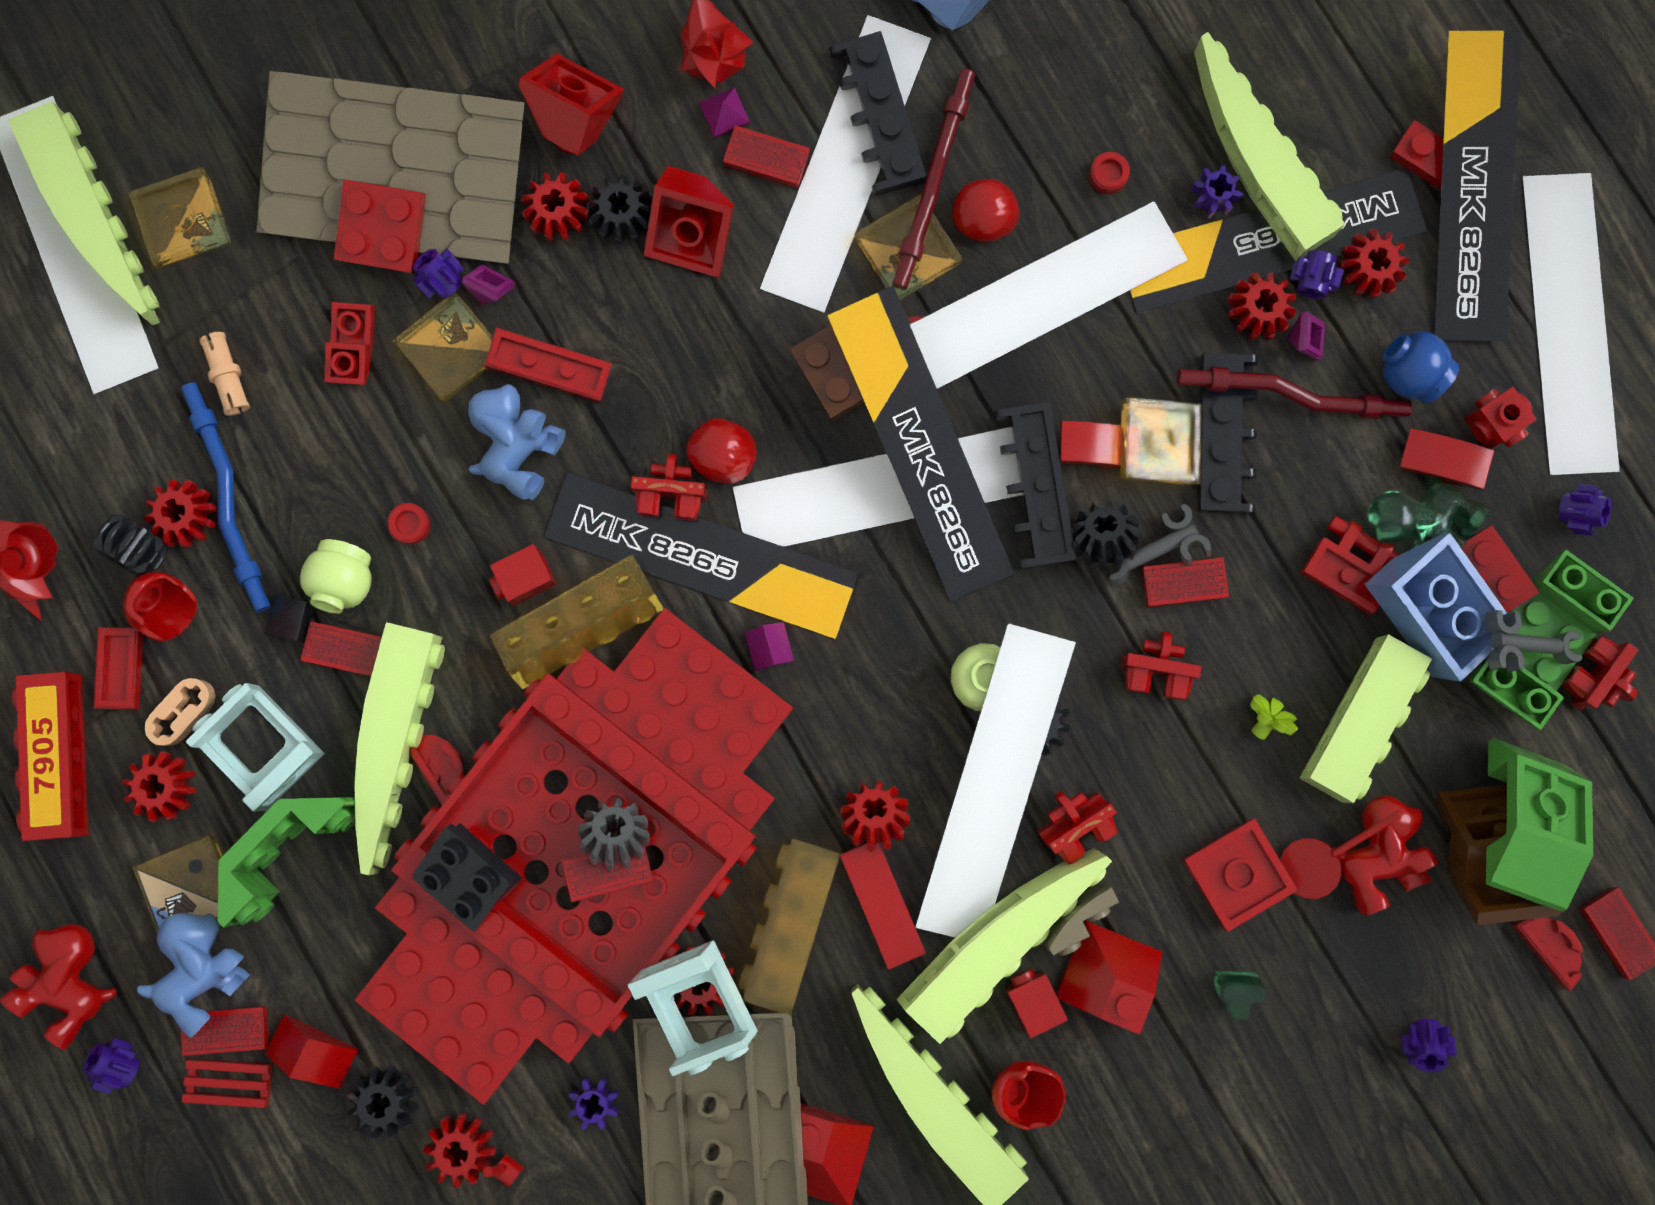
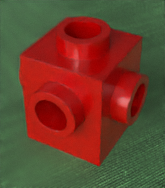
M1514 387L1501 394L1496 389L1491 390L1474 402L1478 409L1464 418L1474 437L1481 442L1483 447L1492 449L1502 443L1507 448L1513 446L1529 435L1525 428L1537 420L1532 413L1533 408L1530 401L1522 393H1518Z

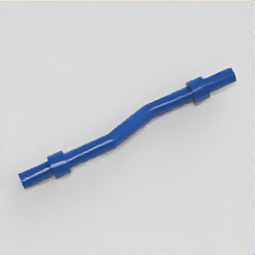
M194 382L185 384L181 387V391L192 414L189 420L194 432L201 435L217 473L218 526L236 566L233 572L238 584L245 587L255 613L266 611L271 608V605L260 582L262 573L257 562L251 561L235 523L233 468L216 430L218 422L213 411L207 409L197 384Z

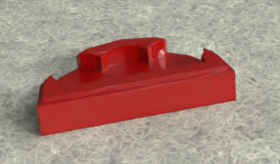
M422 735L419 746L417 748L410 747L409 753L443 805L450 796L446 792L450 784L459 774L463 773L465 775V765L460 752L449 741L436 735Z
M1547 917L1519 920L1511 924L1565 990L1571 991L1580 980L1582 974L1579 971L1582 964L1581 953L1583 952V947L1575 932L1563 922Z

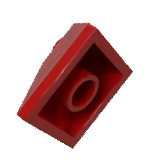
M558 53L523 75L518 84L543 138L556 144L560 150L577 156L597 141L624 92V88Z
M667 166L654 187L644 256L719 278L734 204L707 177Z
M1085 920L1084 925L1089 937L1080 941L1081 947L1072 952L1056 996L1058 999L1100 1019L1140 1035L1155 997L1162 951Z
M801 1103L803 1165L806 1169L807 1196L837 1205H852L874 1125Z

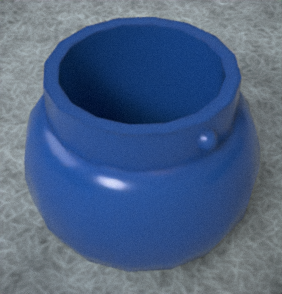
M1413 332L1408 336L1401 334L1387 346L1383 353V360L1385 361L1383 365V378L1386 384L1400 396L1407 399L1416 398L1423 404H1429L1444 394L1452 385L1459 372V363L1452 359L1449 346L1431 332Z

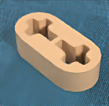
M188 678L178 683L147 718L145 733L148 739L156 745L173 746L183 741L192 731L196 722L205 716L215 703L216 695L211 684L204 680ZM201 689L198 694L201 703L199 705L189 704L185 709H182L190 700V696L187 694L188 690ZM178 715L170 726L174 731L173 734L160 735L163 727L159 724L161 720L171 721Z

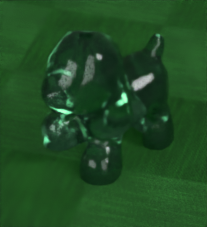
M1427 476L1429 490L1422 503L1413 500L1399 491H1386L1379 494L1371 502L1368 516L1377 534V540L1382 544L1393 545L1408 538L1414 540L1413 549L1443 533H1450L1462 549L1467 543L1464 539H1469L1493 510L1483 503L1464 497L1455 488L1448 484H1443L1439 478ZM1452 525L1455 527L1458 535L1451 531Z

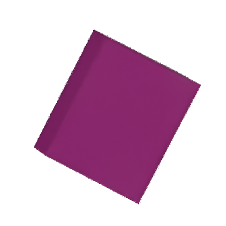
M784 622L762 625L745 632L755 672L794 662Z

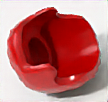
M981 179L967 183L957 194L953 204L952 219L959 233L975 241L990 243L1013 232L1018 224L1020 209L1017 198L1006 184L995 179Z
M713 418L701 423L692 432L686 444V455L691 466L698 474L713 482L737 483L749 475L756 461L757 449L753 436L746 428L723 418Z
M147 572L133 579L124 594L123 613L128 623L155 641H170L176 638L177 635H181L184 630L188 629L198 608L197 598L180 579L168 573Z
M1019 1060L1010 1063L997 1075L991 1090L995 1111L1007 1123L1023 1130L1052 1126L1060 1118L1066 1102V1091L1061 1077L1048 1066L1036 1061Z

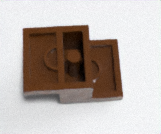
M832 325L827 326L790 348L793 357L831 421L864 402Z
M1507 784L1439 792L1437 806L1452 831L1447 870L1476 925L1560 916V911L1486 885V849L1490 844L1506 834Z

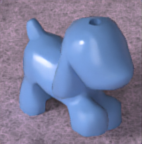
M510 384L497 389L483 390L475 394L469 401L468 414L470 422L477 431L490 437L493 443L483 456L481 462L470 466L469 471L474 475H484L488 480L496 484H503L512 494L521 499L534 500L544 485V478L535 472L519 471V467L534 450L555 455L564 442L566 431L552 425L542 429L546 416L537 410H525L519 419L520 396L516 388Z
M181 912L169 916L159 928L157 944L160 951L173 963L175 968L155 984L139 985L137 987V993L140 996L152 999L160 1011L172 1015L181 1030L190 1038L200 1030L211 1016L204 1009L194 1007L189 1002L213 987L230 997L250 976L247 971L237 966L244 956L236 950L225 948L212 957L210 949L217 937L219 924L216 917L211 913L202 916Z

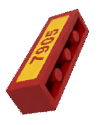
M57 672L16 676V686L12 692V702L17 710L18 725L15 728L13 740L19 753V768L15 773V784L18 791H20V809L17 812L16 823L18 830L21 832L22 841L88 836L82 674Z

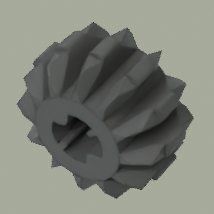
M619 798L614 801L612 807H607V804L600 800L598 803L599 812L586 809L584 814L586 823L579 824L578 835L582 838L579 843L580 850L583 854H590V863L593 866L605 860L606 869L609 872L613 870L615 862H620L628 870L630 867V857L642 859L644 855L642 846L648 845L650 842V833L645 830L648 827V820L645 815H638V807L635 803L623 809L622 800ZM617 832V837H611V833Z

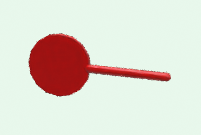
M1399 810L1395 811L1335 849L1317 838H1302L1292 842L1283 851L1280 861L1298 889L1294 894L1307 899H1319L1329 895L1338 886L1342 876V866L1338 856L1401 819L1403 813Z

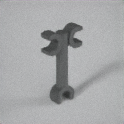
M1181 505V514L1184 520L1179 523L1171 521L1167 513L1162 514V526L1169 534L1136 549L1133 560L1123 559L1120 570L1109 576L1112 586L1123 584L1128 578L1129 570L1179 547L1181 560L1186 566L1192 565V557L1189 553L1191 548L1198 547L1203 550L1206 557L1211 556V543L1206 537L1198 534L1193 524L1192 510L1188 505ZM1109 563V564H1107V567H1106V568H1108L1109 566L1114 565V564H1113V563Z
M1496 610L1486 613L1485 624L1487 630L1492 634L1490 642L1492 647L1495 648L1491 650L1488 656L1490 670L1507 668V672L1523 670L1525 663L1521 651L1552 654L1560 664H1570L1582 660V655H1575L1569 649L1570 641L1580 639V634L1577 632L1561 633L1554 636V638L1515 634L1520 630L1522 624L1519 612L1503 615L1502 610Z

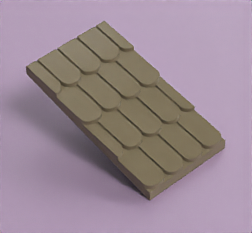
M269 71L256 233L336 242L343 179L426 193L419 253H424L429 249H436L441 254L445 249H448L456 258L509 264L525 102Z
M787 1013L750 1014L758 1032L748 1044L749 1050L745 1054L731 1061H726L724 1057L714 1060L711 1066L694 1075H690L688 1071H685L675 1076L671 1075L669 1068L677 1058L658 1019H633L646 1205H808L806 1169L803 1165L800 1087L797 1086L795 1030L792 1026V1016ZM729 1015L683 1017L693 1040L699 1044L734 1031V1025Z

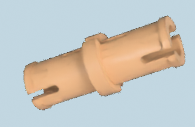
M209 333L211 340H208L206 335L202 336L199 342L203 347L210 368L207 375L210 382L216 385L224 408V414L228 416L240 414L239 407H241L243 412L247 411L250 405L247 402L239 379L242 372L240 366L233 362L225 333Z

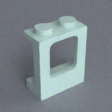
M245 683L242 686L238 684L222 698L224 704L214 714L209 713L196 722L192 728L195 733L186 740V743L190 747L200 748L246 795L242 800L253 812L267 811L325 753L259 685ZM249 706H254L285 738L284 747L257 773H252L220 738L223 730Z
M714 940L642 969L628 984L635 1000L647 996L677 1059L669 1068L672 1076L688 1071L690 1075H694L711 1066L712 1061L724 1057L726 1061H731L742 1056L749 1050L748 1044L758 1032ZM710 982L715 986L734 1025V1031L699 1044L693 1040L674 1001V994L701 983Z

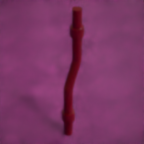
M961 69L953 95L947 98L943 110L945 119L931 158L922 196L908 238H903L898 252L901 259L892 286L895 288L907 290L915 264L921 261L926 246L923 240L937 201L946 162L959 123L965 120L970 105L967 99L976 75L972 70Z
M1210 367L1209 370L1178 369L1176 377L1177 385L1204 386L1209 391L1226 392L1228 388L1271 390L1317 412L1359 414L1360 418L1378 419L1380 415L1409 417L1412 412L1411 401L1382 399L1380 395L1363 394L1360 398L1319 396L1276 374L1229 372L1227 367Z

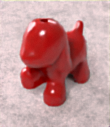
M1390 795L1378 796L1365 806L1362 813L1365 830L1397 810L1403 813L1402 818L1369 837L1368 846L1346 851L1338 856L1342 866V875L1351 885L1356 909L1359 914H1364L1365 916L1377 913L1390 906L1386 894L1373 884L1374 881L1396 878L1403 890L1408 892L1413 888L1431 882L1432 879L1427 870L1439 863L1434 853L1426 847L1414 850L1407 849L1406 842L1422 826V812L1419 808L1410 807Z
M65 924L51 930H38L32 938L31 946L42 964V970H37L29 964L20 966L9 976L10 980L19 988L10 989L0 999L4 1007L20 1018H24L40 1004L64 1012L65 1015L55 1019L43 1034L49 1042L62 1050H65L73 1042L83 1023L93 1018L100 1011L103 1003L110 1001L117 995L116 988L99 989L79 978L80 972L93 957L95 941L85 927L77 924Z

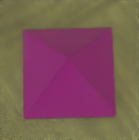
M735 87L699 102L714 139L732 132L735 125L744 127L750 124Z
M480 265L464 276L461 282L481 305L497 301L511 291L516 284L513 280L485 265Z
M1307 311L1301 312L1287 340L1299 352L1315 361H1321L1323 358L1325 323Z

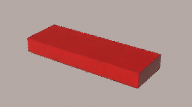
M496 327L484 366L490 370L601 403L612 363Z
M867 843L840 854L888 970L926 954L880 844L876 843V848L872 853L868 851Z

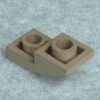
M1100 882L1082 893L1077 898L1078 903L1074 910L1064 917H1059L1049 928V935L1042 942L1043 947L1052 955L1058 953L1060 956L1067 955L1080 948V941L1089 937L1083 921L1086 919L1088 922L1097 921L1111 912L1109 907L1119 903L1112 887Z

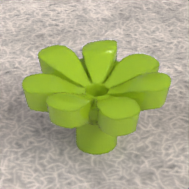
M1259 694L1253 697L1250 706L1258 714V722L1252 728V732L1256 737L1265 740L1272 730L1292 735L1298 730V727L1294 724L1297 720L1295 715L1288 711H1281L1284 707L1282 702L1272 698L1269 703L1265 697Z

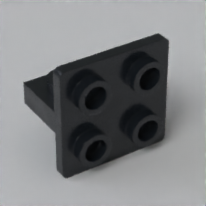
M461 823L456 827L453 824H449L443 829L412 875L413 880L471 931H475L481 926L492 909L514 890L522 879L518 873Z

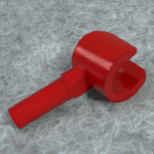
M505 1154L497 1165L485 1167L483 1175L487 1178L495 1177L509 1188L524 1167L508 1154Z

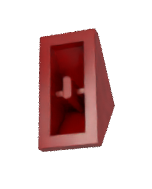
M285 1014L265 1054L289 1078L339 1089L342 1087L359 1049Z

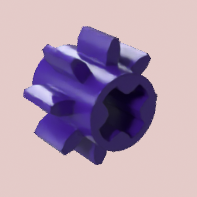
M1222 165L1219 171L1213 173L1208 168H1205L1200 175L1202 182H1194L1190 190L1198 194V199L1193 207H1201L1207 211L1208 218H1211L1215 212L1220 210L1227 216L1233 209L1231 202H1238L1243 195L1242 192L1235 190L1236 183L1240 177L1239 175L1232 177V175L1226 172L1224 165ZM1212 187H1215V188L1218 189V195L1221 196V197H1218V196L1214 195V194H1215V189L1212 188Z
M429 249L415 261L413 269L417 274L412 279L427 298L430 299L435 293L440 298H447L461 286L462 277L459 273L464 268L448 249H445L441 254L436 249Z
M1311 250L1307 252L1306 258L1300 256L1298 261L1294 262L1290 280L1299 282L1296 291L1300 295L1311 299H1324L1327 296V292L1334 293L1335 289L1339 288L1344 269L1335 268L1337 258L1333 254L1320 250Z
M1577 484L1576 492L1565 493L1561 499L1559 507L1560 521L1568 523L1567 529H1572L1573 534L1593 536L1594 527H1606L1609 522L1612 509L1610 497L1603 496V491L1598 490L1596 485Z
M1434 1019L1417 1020L1409 1025L1410 1035H1401L1402 1053L1407 1055L1408 1063L1410 1065L1415 1064L1419 1070L1425 1072L1440 1071L1449 1065L1447 1056L1457 1055L1455 1037L1450 1036L1449 1027H1442L1441 1023Z
M113 1037L110 1044H96L90 1050L83 1066L84 1074L88 1075L87 1080L92 1082L90 1088L110 1094L113 1088L118 1090L121 1087L125 1088L133 1081L138 1071L139 1059L134 1057L136 1052L130 1050L131 1043Z
M585 1077L582 1080L584 1092L572 1090L569 1094L572 1100L577 1101L576 1107L568 1113L569 1117L578 1115L583 1120L581 1124L582 1130H585L590 1123L595 1122L603 1130L606 1127L605 1114L616 1117L620 1111L612 1105V1100L620 1092L619 1090L610 1092L606 1087V1077L599 1084L593 1085L591 1080ZM593 1094L600 1097L598 1104L602 1106L596 1112L589 1110L590 1102L588 1100Z

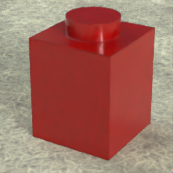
M535 544L490 565L495 576L489 580L499 600L506 598L507 602L514 606L558 585L541 549Z
M1029 968L1010 978L1012 984L1005 987V990L1030 1039L1068 1020L1047 975L1042 970L1034 973L1033 968Z

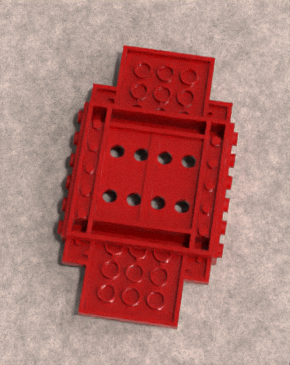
M666 608L663 609L615 671L582 647L558 678L547 673L544 678L537 676L524 692L527 699L518 711L512 708L503 717L498 725V728L502 730L492 743L487 740L481 745L472 758L476 764L467 775L459 774L446 790L450 795L441 808L434 806L420 823L424 828L414 841L409 838L396 852L394 858L398 862L391 871L399 878L375 907V909L407 934L354 1001L483 1105L488 1102L536 1039L540 1040L569 1064L593 1033L599 1038L607 1029L614 1034L629 1015L623 1009L633 996L628 984L642 969L669 959L677 953L681 946L675 941L684 929L690 933L694 931L707 914L701 909L710 896L718 900L732 882L726 876L735 863L743 867L758 848L752 843L757 835L751 829L775 800V797L744 774V772L794 708ZM553 770L564 772L568 779L566 789L559 794H553L545 787V778ZM585 795H592L598 802L602 800L607 804V807H612L614 801L619 798L622 800L623 809L635 803L638 807V815H645L648 820V827L645 830L650 833V842L645 847L650 845L657 846L664 855L662 865L658 869L651 870L653 880L582 899L578 906L571 910L562 908L558 903L557 895L559 890L566 886L567 883L561 861L587 855L581 852L579 844L582 838L578 835L579 824L586 822L577 812L578 800ZM461 823L494 853V842L501 835L511 836L517 845L515 854L508 859L502 860L518 873L522 879L516 888L492 909L481 926L475 931H471L412 878L413 873L443 829L449 824H453L456 827ZM533 860H540L548 867V877L541 884H533L526 877V867ZM597 911L607 912L612 918V928L605 935H597L590 929V917Z

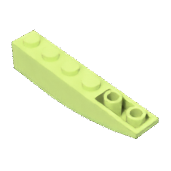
M1207 32L1201 36L1194 54L1203 92L1216 131L1234 170L1239 175L1250 198L1294 260L1298 261L1300 256H1306L1308 251L1315 250L1335 237L1345 225L1342 220V212L1333 200H1328L1321 191L1316 174L1310 168H1305L1296 156L1297 151L1293 142L1287 136H1282L1274 125V118L1270 110L1264 104H1259L1253 96L1248 79L1242 73H1237L1229 62V56L1225 47L1219 41H1214Z
M52 101L8 119L39 191L72 243L103 280L152 326L160 323L154 310L159 307L158 300L149 285L143 286L138 275L144 272L143 267L134 251H128L123 239L128 238V234L117 215L112 217L107 206L113 203L111 196L103 182H97L92 170L97 169V166L87 147H81L76 136L82 133L74 116L70 112L64 114Z
M387 622L364 702L357 743L355 827L360 873L365 875L379 874L380 868H385L388 864L392 845L387 843L391 827H397L402 814V804L398 803L402 787L407 788L413 772V764H409L411 756L409 753L410 747L417 748L421 742L424 730L423 724H419L423 708H428L431 704L434 694V685L430 684L434 668L439 669L445 652L444 645H441L442 637Z
M1092 848L1086 851L1083 857L1074 863L1068 864L1065 861L1020 886L985 911L956 936L897 998V1001L939 1044L946 1037H953L962 1028L964 1018L975 1007H981L989 1000L993 993V987L1003 977L1012 975L1021 964V958L1031 947L1040 945L1047 938L1050 932L1049 928L1058 918L1071 913L1078 903L1077 898L1088 887L1095 886L1103 879L1106 874V868L1112 861L1100 851Z
M856 984L851 989V993L865 1032L888 1081L908 1115L936 1153L983 1205H1002L1029 1180L1022 1168L1027 1164L1026 1160L1012 1144L1004 1148L994 1137L998 1129L983 1112L975 1116L965 1105L970 1098L954 1080L948 1085L937 1072L942 1068L941 1065L926 1049L919 1053L909 1042L914 1036L901 1020L896 1018L891 1022L881 1011L886 1004L870 986L863 991Z

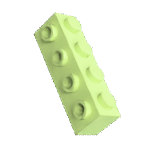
M1389 634L1377 637L1303 770L1300 779L1342 803H1354L1356 799H1362L1372 783V779L1368 776L1376 763L1380 764L1390 751L1391 742L1388 740L1395 727L1400 728L1410 714L1411 707L1407 705L1414 692H1420L1427 683L1430 676L1427 668L1432 659Z

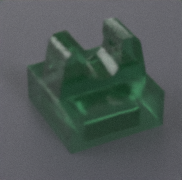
M1215 971L1214 988L1221 1001L1226 1002V1010L1231 1011V1019L1249 1020L1251 1003L1264 1004L1265 986L1258 975L1254 972Z

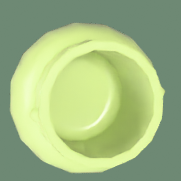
M332 539L321 540L317 551L309 555L300 573V585L305 594L311 598L310 604L322 611L335 614L342 613L343 608L348 609L359 605L367 596L371 586L372 576L368 568L371 556L365 550L347 542Z
M980 643L968 647L957 656L951 669V684L956 697L963 705L975 711H982L1001 647L995 644Z

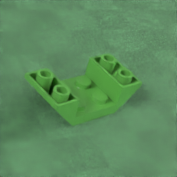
M1565 549L1531 580L1540 593L1508 613H1520L1522 624L1520 630L1515 634L1554 638V636L1565 632L1574 631L1579 633L1580 639L1570 641L1569 649L1575 655H1582L1596 634L1613 629L1634 598ZM1521 651L1525 663L1523 670L1507 672V668L1490 670L1487 656L1473 669L1470 682L1538 731L1542 730L1564 698V696L1557 692L1558 688L1577 662L1560 664L1552 654Z
M1492 738L1488 744V776L1507 783L1506 834L1490 844L1486 849V885L1563 912L1568 909L1593 857L1592 782L1565 764Z
M355 797L278 799L218 860L217 922L224 928L237 924L243 926L252 920L256 923L265 917L274 907L271 900L280 891L258 868L265 869L281 853L277 848L288 837L291 840L296 838L307 827L314 834H333L340 830L343 833L348 831L355 825Z

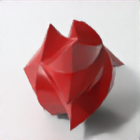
M692 0L687 21L681 29L684 55L680 72L687 71L690 77L707 80L716 89V83L720 84L744 69L746 60L745 50L754 42L736 27V22H730L710 0Z
M0 520V588L9 598H15L29 612L42 621L38 599L53 598L44 579L58 566L55 556L59 546L49 530L40 523Z

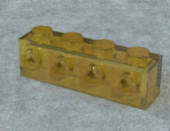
M632 554L490 634L507 672L523 690L532 681L542 680L547 673L551 674L567 664L578 661L583 655L582 648L589 652L602 644L609 643L619 634L633 626L650 620L653 615L662 611L664 607L646 574Z
M796 838L792 839L790 846L782 844L775 868L783 870L778 886L770 884L763 908L770 910L766 926L757 924L750 947L758 950L754 965L745 964L738 985L739 989L746 990L743 997L744 1002L779 1013H787L791 1016L840 852Z

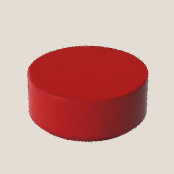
M1116 152L1100 154L1095 158L1089 170L1091 185L1095 190L1103 194H1115L1121 191L1130 176L1129 163L1122 155Z
M404 503L391 511L388 517V529L396 540L412 545L423 541L429 534L431 528L429 515L418 505Z

